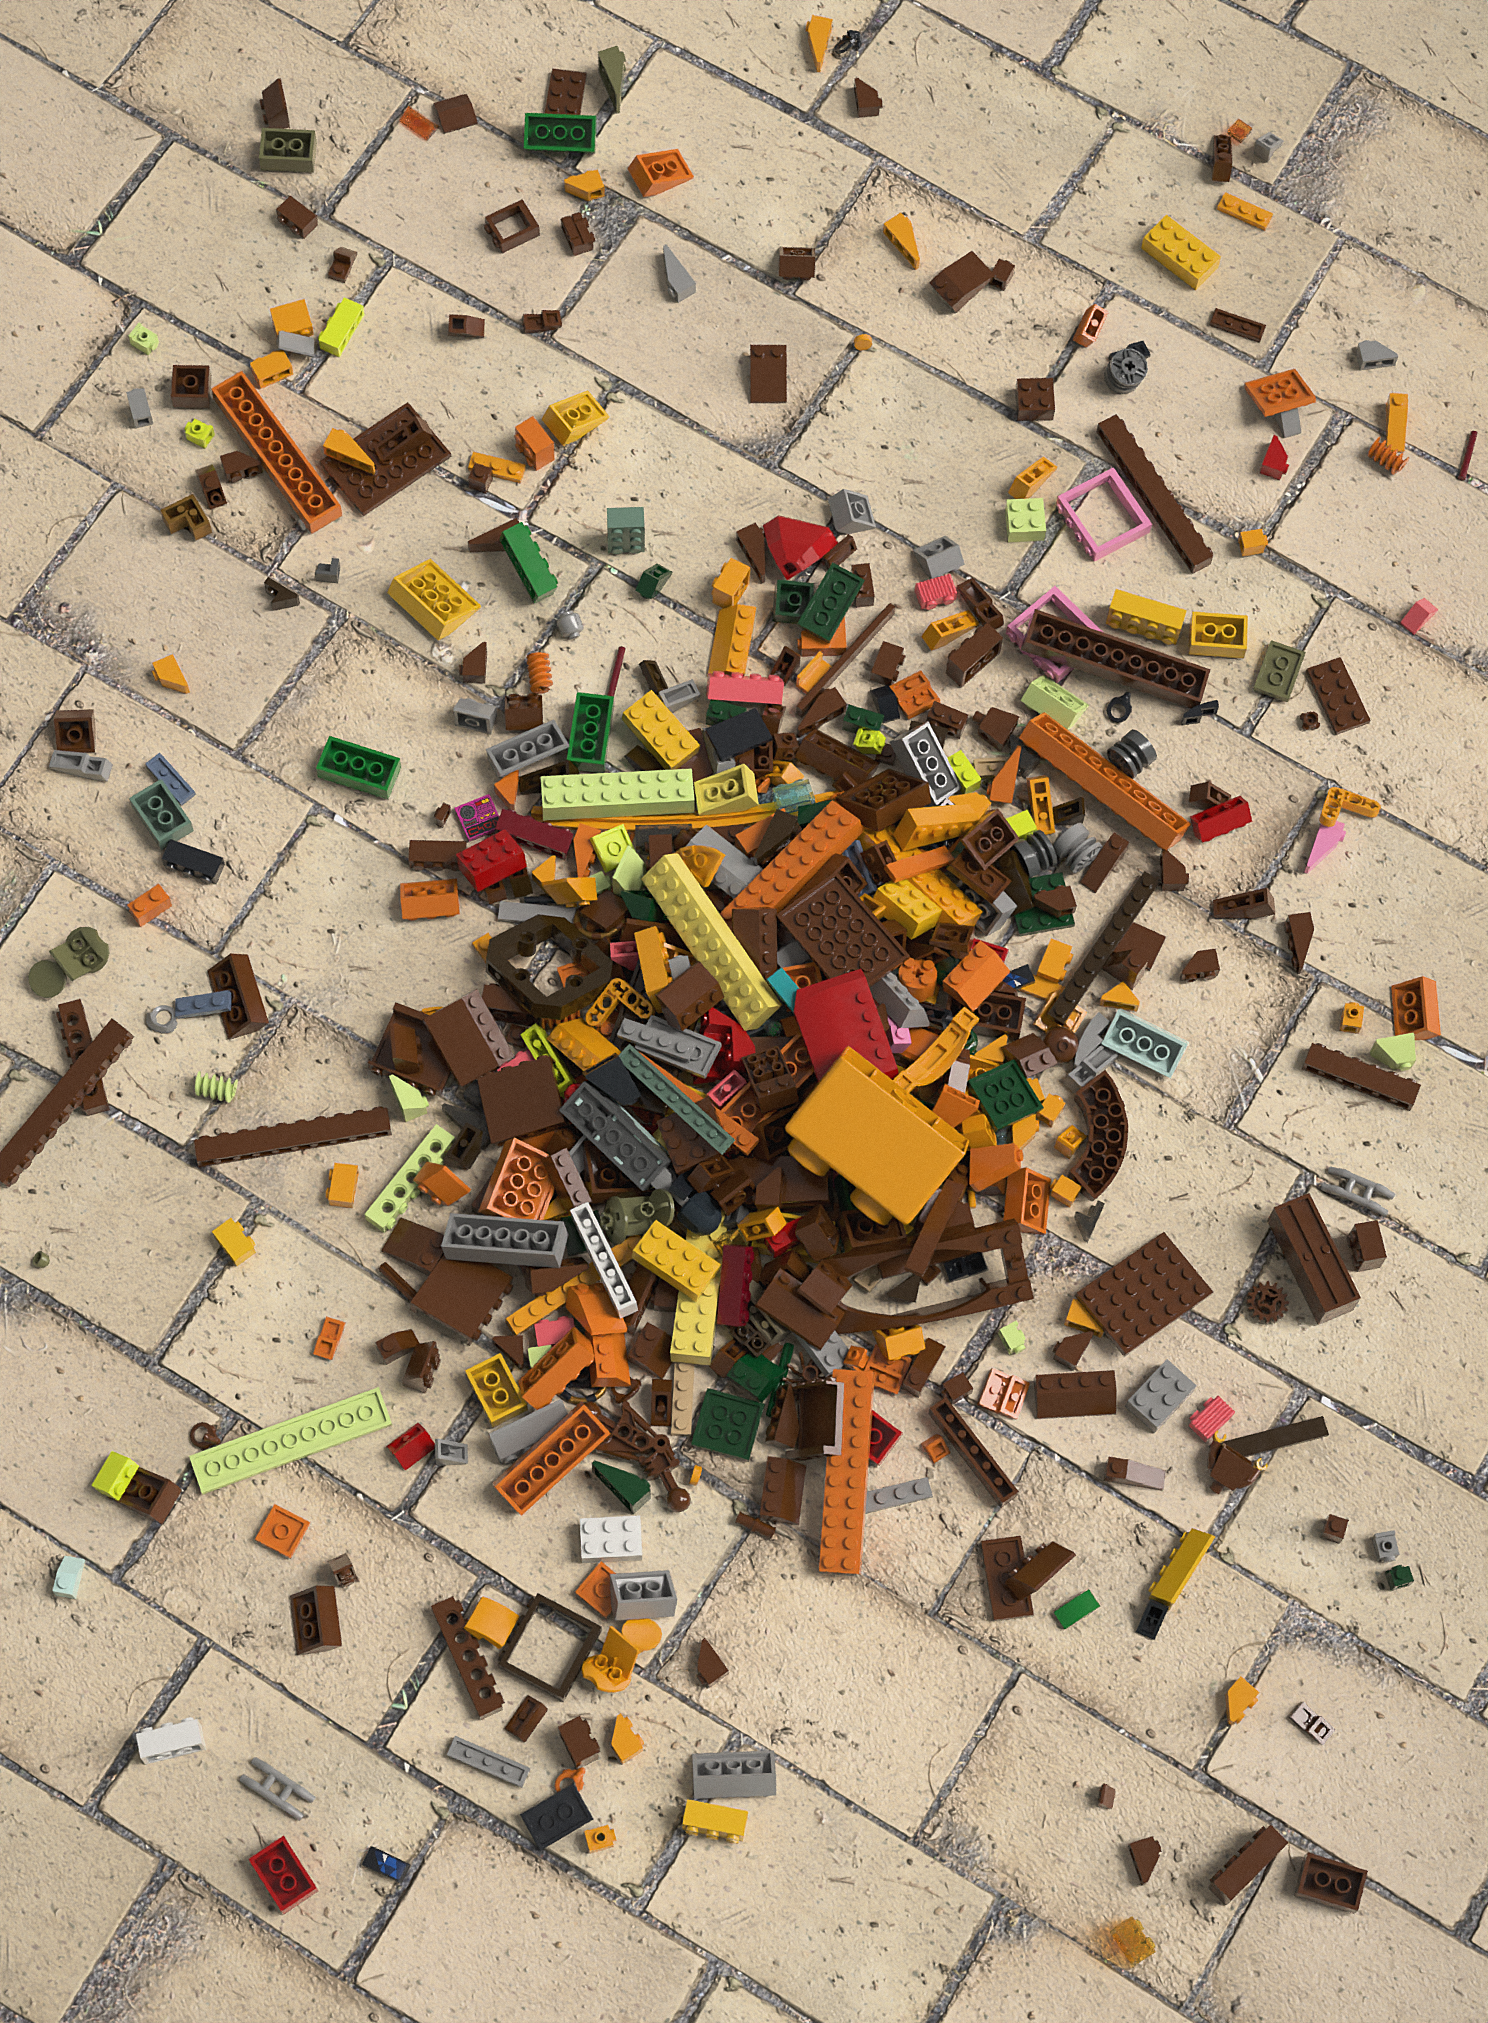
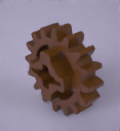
M1267 1281L1265 1286H1263L1259 1282L1258 1288L1253 1286L1252 1292L1247 1294V1297L1250 1298L1246 1300V1304L1250 1305L1247 1312H1253L1251 1318L1253 1319L1257 1316L1258 1323L1263 1319L1266 1325L1269 1324L1270 1320L1275 1324L1277 1317L1282 1320L1284 1317L1283 1313L1286 1314L1288 1311L1286 1306L1289 1305V1301L1285 1300L1288 1294H1282L1281 1292L1284 1288L1277 1289V1283L1270 1286L1269 1281ZM1259 1293L1260 1300L1255 1302V1297ZM1266 1300L1267 1302H1272V1303H1271L1270 1306H1269L1268 1303H1265V1304H1264V1301ZM1278 1303H1280V1308L1276 1312L1275 1306L1278 1305Z

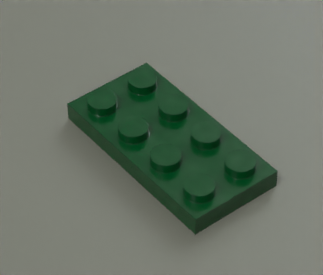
M832 562L798 621L797 626L830 643L865 580Z

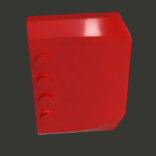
M862 969L796 990L793 1013L818 1082L847 1046L859 1053L890 1079L894 1080L899 1075L893 1053Z

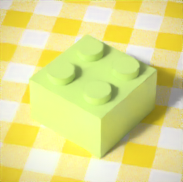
M1043 498L1006 500L1005 518L1008 542L1044 541L1046 523Z

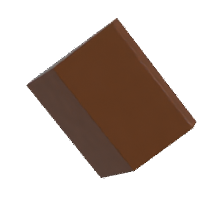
M467 93L433 103L444 134L478 124Z

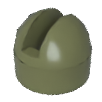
M38 1251L32 1261V1264L38 1268H45L50 1263L49 1256L42 1251Z

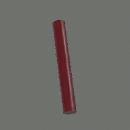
M1473 430L1470 433L1458 477L1459 480L1464 481L1466 479L1478 435L1477 431Z
M623 646L618 647L607 696L615 695L626 650Z

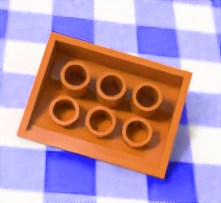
M516 1138L505 1141L478 1212L494 1217L543 1220L555 1190L541 1161L542 1158L549 1154Z

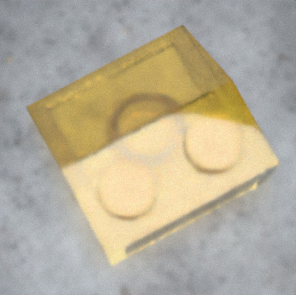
M1130 1917L1114 1927L1110 1934L1134 1968L1156 1952L1154 1950L1156 1946L1150 1937L1146 1938L1142 1932L1144 1928L1141 1922Z

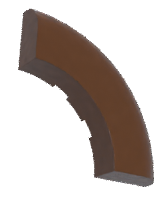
M1106 1070L1079 1089L1074 1096V1101L1079 1106L1086 1122L1087 1145L1080 1160L1069 1170L1067 1178L1082 1186L1080 1193L1092 1202L1108 1188L1117 1175L1126 1153L1128 1141V1118L1125 1104L1115 1082Z

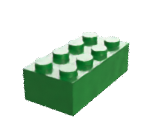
M525 113L524 150L596 154L597 117L592 115Z
M520 522L503 531L499 541L535 604L553 595L558 587V581L554 574H550L547 560L541 557L539 545L536 541H532L529 527L527 525L524 526L523 522Z
M577 692L567 760H570L579 771L605 772L614 711V696Z
M329 736L316 771L319 778L389 800L401 770V761L398 757Z

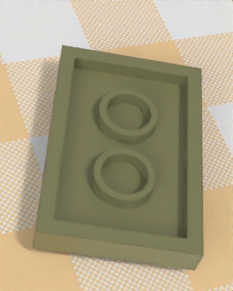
M1271 640L1253 691L1288 702L1306 652Z

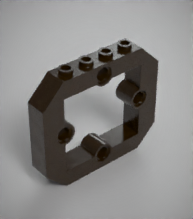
M537 914L489 940L485 972L533 1017L562 1020L598 999L611 982L613 961L565 917ZM552 937L571 954L572 961L580 963L590 974L585 977L580 975L568 976L564 988L546 997L530 982L528 970L523 968L516 969L508 960L517 955L523 957L533 956L536 952V945Z

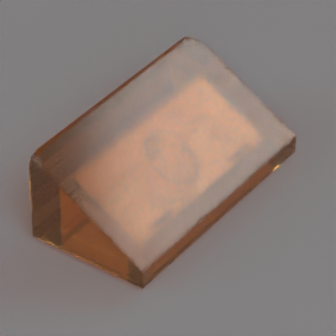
M410 106L407 107L400 119L401 123L426 140L440 127Z

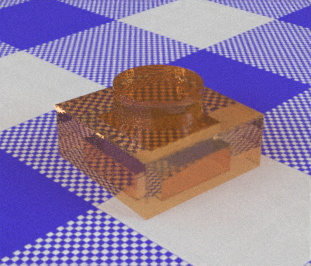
M1238 118L1228 129L1227 134L1239 143H1242L1252 132V127Z

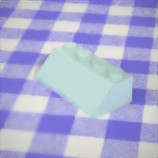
M1121 1008L1118 1009L1102 1042V1045L1169 1078L1172 1077L1189 1044L1188 1041Z

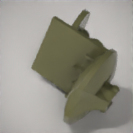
M88 926L73 930L65 943L49 951L56 961L46 959L33 965L28 976L29 985L38 996L44 998H52L60 994L66 985V975L71 981H74L87 973H95L106 965L110 954L108 944L99 937L97 930Z
M664 1188L654 1190L651 1196L632 1198L612 1196L606 1201L604 1212L601 1213L599 1219L600 1227L606 1231V1235L611 1243L614 1245L622 1244L626 1236L645 1235L655 1220L667 1227L674 1216V1201L669 1191Z

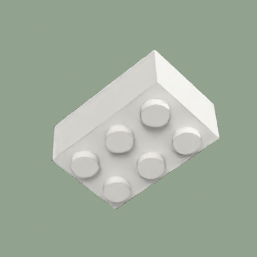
M640 1516L580 1519L582 1563L642 1560Z
M193 1717L182 1719L181 1723L174 1725L173 1722L161 1725V1728L154 1730L152 1727L140 1730L141 1733L136 1734L140 1758L145 1764L206 1750L202 1726Z

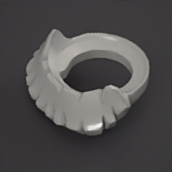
M167 1005L154 1008L146 1016L147 1025L159 1033L173 1032L178 1024L175 1010ZM161 1011H168L171 1013L172 1019L164 1025L157 1023V1014Z

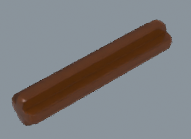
M384 1262L380 1265L379 1271L411 1302L417 1292L389 1264Z

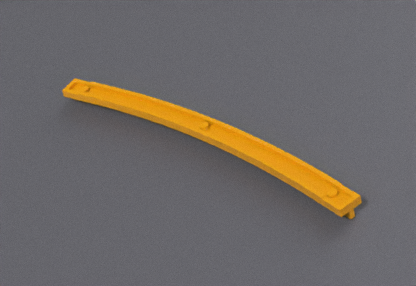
M838 791L759 804L740 812L702 816L698 814V811H694V813L543 821L542 807L533 806L531 817L539 822H549L553 827L559 829L566 828L568 830H577L579 824L582 823L600 829L601 832L608 831L622 824L627 833L679 832L681 829L689 828L700 831L705 825L709 827L744 824V827L752 826L774 814L777 809L781 810L782 808L786 810V813L798 817V806L828 801V798Z

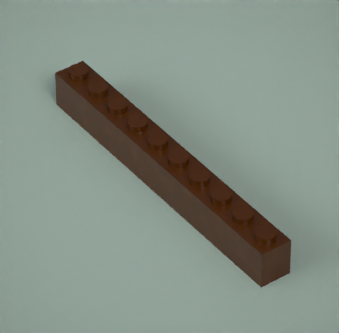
M1115 414L1098 423L1096 433L1190 572L1194 574L1211 565L1213 559L1211 548L1205 545L1202 535L1194 529L1192 520L1186 517L1183 507L1177 504L1174 494L1170 489H1167L1162 476H1158L1153 463L1145 457L1143 448L1137 445L1134 435L1126 429L1124 420Z
M111 1018L0 1152V1181L7 1187L18 1181L19 1175L23 1170L27 1169L31 1165L33 1158L43 1151L44 1145L56 1135L58 1128L68 1121L73 1110L81 1105L82 1099L93 1091L97 1081L106 1075L107 1069L113 1063L117 1062L122 1051L131 1045L134 1036L113 1018Z
M379 1106L369 1111L356 1110L351 1114L337 1113L333 1117L319 1116L309 1121L300 1119L291 1124L278 1123L273 1127L259 1126L255 1130L241 1129L237 1133L229 1134L228 1132H223L213 1137L207 1135L200 1136L194 1140L197 1163L200 1168L391 1136L392 1132L388 1109Z

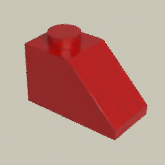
M1276 435L1272 437L1261 466L1260 474L1280 480L1282 474L1286 475L1289 464H1286L1288 455Z

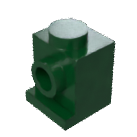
M1397 1565L1392 1567L1391 1570L1385 1571L1391 1591L1408 1587L1414 1582L1409 1566Z

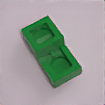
M1089 1589L1056 1610L1054 1614L1064 1629H1068L1101 1606Z

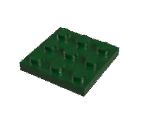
M1062 872L1029 879L1032 897L1041 890L1050 891L1061 885L1066 887ZM1036 906L1014 915L1019 937L1075 926L1073 914L1055 917Z
M1014 1059L967 1081V1087L973 1097L980 1100L979 1106L995 1132L1032 1116L1044 1108Z
M707 1388L691 1446L749 1462L765 1404Z

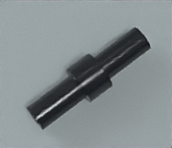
M547 894L524 897L527 904L548 905V903H556Z

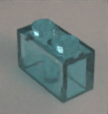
M799 779L787 785L780 784L772 788V798L776 810L784 808L786 813L789 814L797 812L798 806L815 803L809 779Z

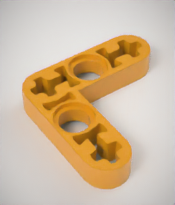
M1332 787L1326 796L1319 821L1324 826H1334L1341 808L1374 818L1378 816L1381 805L1367 797L1341 788Z
M615 978L607 985L588 1010L585 1019L593 1027L601 1026L620 1001L645 1020H649L651 1015L655 1016L656 1010L649 1000L626 981ZM616 984H619L620 987L626 992L622 993L621 991H618L615 987ZM631 994H635L637 997L634 1004H629L628 997ZM608 997L611 999V1005L608 1008H604L603 1000ZM641 1004L642 1006L647 1007L649 1013H644L645 1011L638 1006ZM599 1007V1009H601V1010H603V1011H605V1012H604V1013H601L600 1010H597V1008ZM593 1015H597V1022L593 1021Z

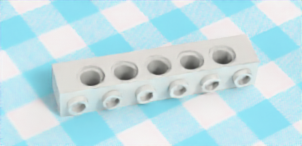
M587 1202L571 1209L572 1220L619 1318L621 1319L638 1311L637 1302L589 1203Z

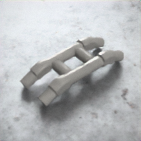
M1329 1167V1174L1348 1179L1345 1189L1323 1183L1322 1191L1358 1203L1383 1217L1388 1214L1387 1209L1375 1201H1370L1374 1190V1192L1392 1200L1395 1197L1394 1192L1384 1185L1372 1182L1346 1169ZM1355 1183L1366 1187L1363 1197L1351 1193Z
M254 1757L252 1764L268 1774V1777L261 1785L243 1774L240 1777V1782L300 1821L304 1814L286 1802L287 1798L294 1791L309 1803H312L316 1796L266 1762ZM275 1780L286 1786L279 1797L269 1791Z

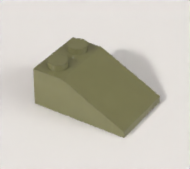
M618 45L598 51V72L617 114L621 110L624 72H626L624 64L626 58L624 52H620Z

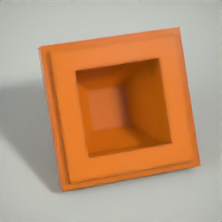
M760 777L755 780L757 793H767L771 781L770 778Z

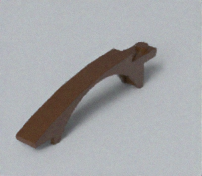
M957 1164L944 1183L904 1267L905 1271L923 1277L925 1271H927L955 1207L963 1200L970 1180V1168Z

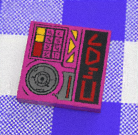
M489 794L454 808L469 842L495 831L499 815Z

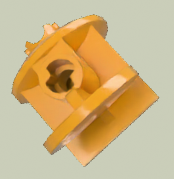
M648 1618L627 1620L622 1627L621 1633L613 1626H610L601 1654L590 1656L583 1662L581 1669L583 1678L590 1680L598 1690L604 1692L624 1690L630 1684L631 1674L638 1654L651 1650L660 1643L662 1637L661 1628L656 1622Z

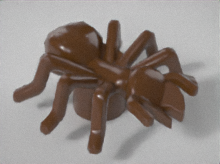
M799 1352L800 1365L803 1372L796 1371L789 1363L787 1367L791 1369L792 1373L802 1379L783 1377L782 1381L805 1383L806 1381L824 1380L825 1378L833 1377V1373L827 1377L818 1376L822 1372L813 1359L805 1367L803 1354ZM793 1391L794 1396L797 1395L796 1401H799V1391Z

